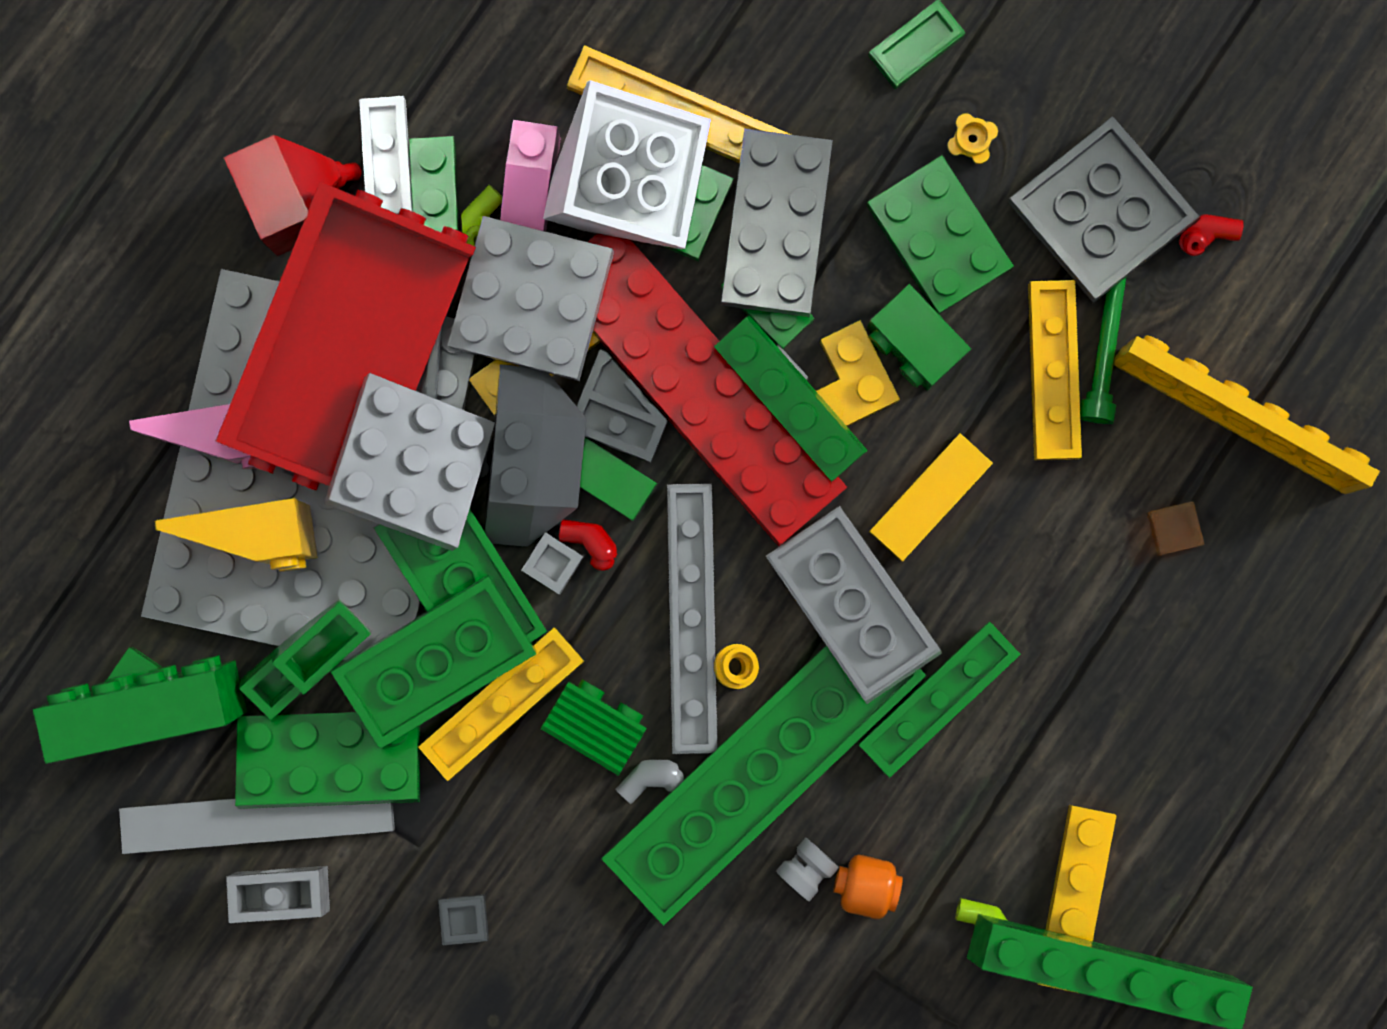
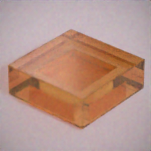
M1194 501L1147 512L1158 556L1204 545Z

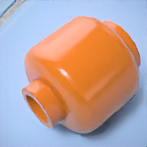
M856 855L850 860L848 867L839 866L833 892L841 894V907L844 911L872 919H881L888 911L895 912L903 878L896 875V868L891 862L865 855Z

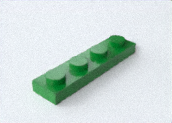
M751 316L745 317L714 346L831 482L868 451Z
M990 621L987 622L858 743L859 747L890 778L1021 654Z

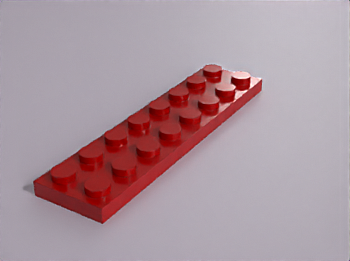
M597 233L588 243L612 248L614 255L593 334L777 546H781L841 494L847 486L839 477L831 482L714 348L720 341L632 240Z

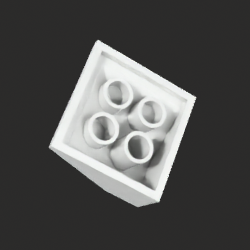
M591 80L588 81L552 174L543 219L583 231L685 249L711 119Z

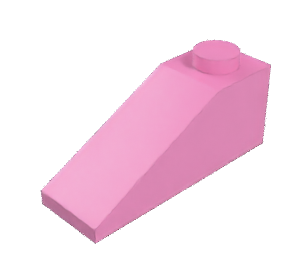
M513 120L505 169L501 221L546 232L548 220L543 219L560 147L561 138L558 126Z
M230 404L129 421L130 429L139 434L236 464L242 463L243 469H256V467L247 464L250 455L215 442Z

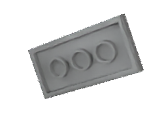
M840 506L766 555L772 567L866 704L942 654L941 649Z

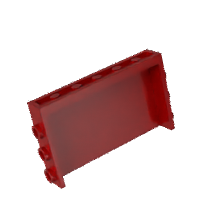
M321 181L215 441L250 455L247 464L274 474L276 466L294 472L291 479L292 482L315 491L318 490L320 483L330 486L366 375L371 373L416 391L468 259L473 256L476 249L475 246L466 243L469 236L458 230L443 226L441 232L425 226L426 218L420 214L404 208H400L397 214L382 208L383 200L375 195L357 190L354 196Z

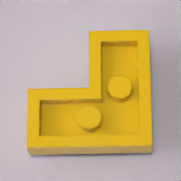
M861 320L820 339V344L838 381L816 392L846 426L854 424L900 400L871 340L868 338Z

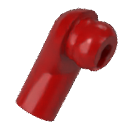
M1203 214L1194 224L1182 232L1179 241L1180 247L1188 255L1198 256L1205 252V248L1216 238L1239 242L1243 232V220Z
M570 520L561 521L560 542L583 544L592 556L590 564L597 570L606 571L613 567L614 558L617 556V547L602 526Z

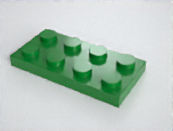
M470 508L458 548L453 551L381 524L373 527L426 612L489 574L529 640L532 642L547 632Z
M488 574L333 668L331 673L377 746L381 749L533 657L537 652Z
M356 712L276 715L272 720L266 715L240 716L237 718L235 806L238 809L420 802V749L418 748L420 746V725L379 749Z

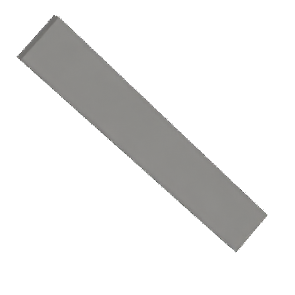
M712 484L667 485L672 754L713 753L717 749L716 675L714 672L715 611Z
M235 798L119 809L122 854L390 832L395 830L393 803L238 809L235 806Z

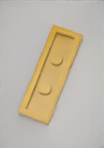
M961 433L958 434L875 524L869 533L898 560L903 562L993 462Z

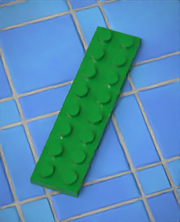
M825 646L685 778L677 788L666 796L602 857V860L664 926L907 695L926 674L921 669H918L866 704L831 651Z

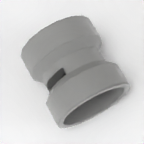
M805 837L797 846V854L794 858L784 861L776 872L801 896L810 901L818 892V884L824 878H831L839 867Z

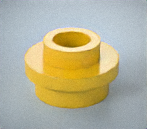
M728 645L721 649L715 658V675L722 685L730 689L745 688L752 684L758 675V659L755 653L745 645ZM733 658L741 663V671L738 675L732 674L729 670V663Z

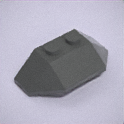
M500 364L484 532L492 544L528 547L578 508L587 418L549 373L522 366Z

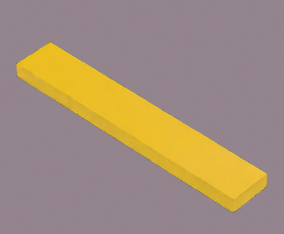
M585 45L567 83V89L582 95L586 83L591 80L709 118L711 122L705 149L740 163L744 128L789 134Z

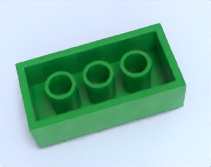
M220 655L192 661V664L182 666L181 672H177L176 665H169L149 670V673L136 676L137 681L135 682L133 681L132 674L109 678L103 683L92 685L91 691L89 684L85 683L63 688L61 692L47 695L48 703L33 709L45 764L226 726L247 713L243 692L239 689L240 679L236 661L232 660L221 663Z

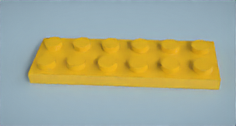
M1146 335L1142 339L1136 336L1118 351L1113 364L1117 368L1343 494L1372 487L1380 472L1368 465L1370 459L1363 453L1349 447L1341 450L1328 442L1330 437L1322 430L1310 425H1305L1304 428L1288 420L1290 415L1284 409L1265 402L1262 406L1248 398L1249 391L1243 386L1229 380H1225L1224 383L1219 382L1207 375L1209 369L1205 365L1190 358H1185L1184 361L1167 353L1169 347L1165 343L1154 337Z

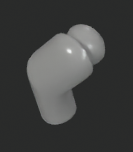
M644 760L633 769L615 790L632 804L647 787H664L668 792H672L684 781V774L678 769V765L670 760Z

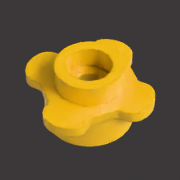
M962 114L956 120L957 131L955 136L948 141V150L954 156L962 154L971 157L976 164L985 163L990 157L989 145L991 140L997 137L998 129L992 122L973 118L970 114ZM969 136H976L977 141L974 143L970 142Z

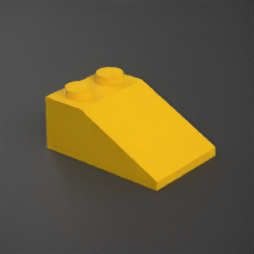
M295 498L155 521L156 530L254 561L270 564L271 570L279 569V572L307 568L306 560L318 558L310 505Z

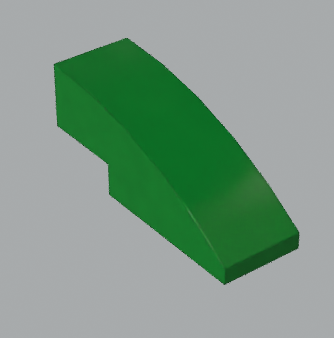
M339 599L301 627L241 678L239 689L272 720L300 693L303 695L307 693L371 635V631Z

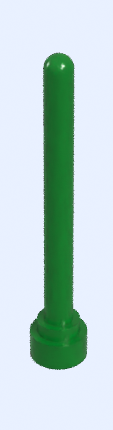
M1126 278L1109 290L1105 296L1092 389L1086 392V399H1082L1080 402V420L1098 424L1114 423L1116 404L1112 403L1113 395L1109 394Z

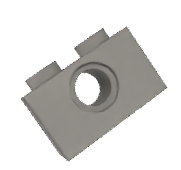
M328 866L242 871L226 877L229 923L322 917L330 911Z

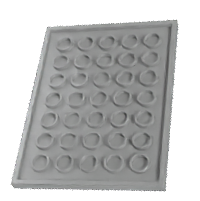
M221 269L188 411L231 404L280 281ZM445 317L441 328L437 400L465 410L471 383L469 378L472 377L477 355L448 346L455 318ZM180 446L163 519L295 498L310 505L318 558L306 560L307 568L279 572V569L271 570L270 564L254 561L161 531L141 617L279 646L301 627L340 599L371 631V635L343 659L348 660L419 617L421 602L373 529L378 523L324 504L329 486L320 483L318 490L315 491L292 482L291 479L294 472L276 466L274 474L259 468L243 469L242 463L236 464Z

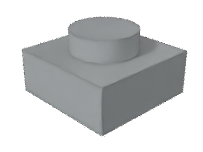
M544 533L521 571L560 595L584 557L549 534Z

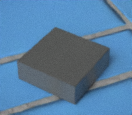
M485 894L440 898L438 900L442 945L489 940Z

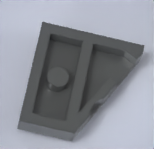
M600 349L577 404V408L587 418L585 437L651 463L668 422L658 409L642 394V391L617 366L610 355Z

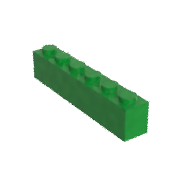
M982 914L977 916L967 959L982 970L1228 1029L1243 1028L1253 988L1229 974Z

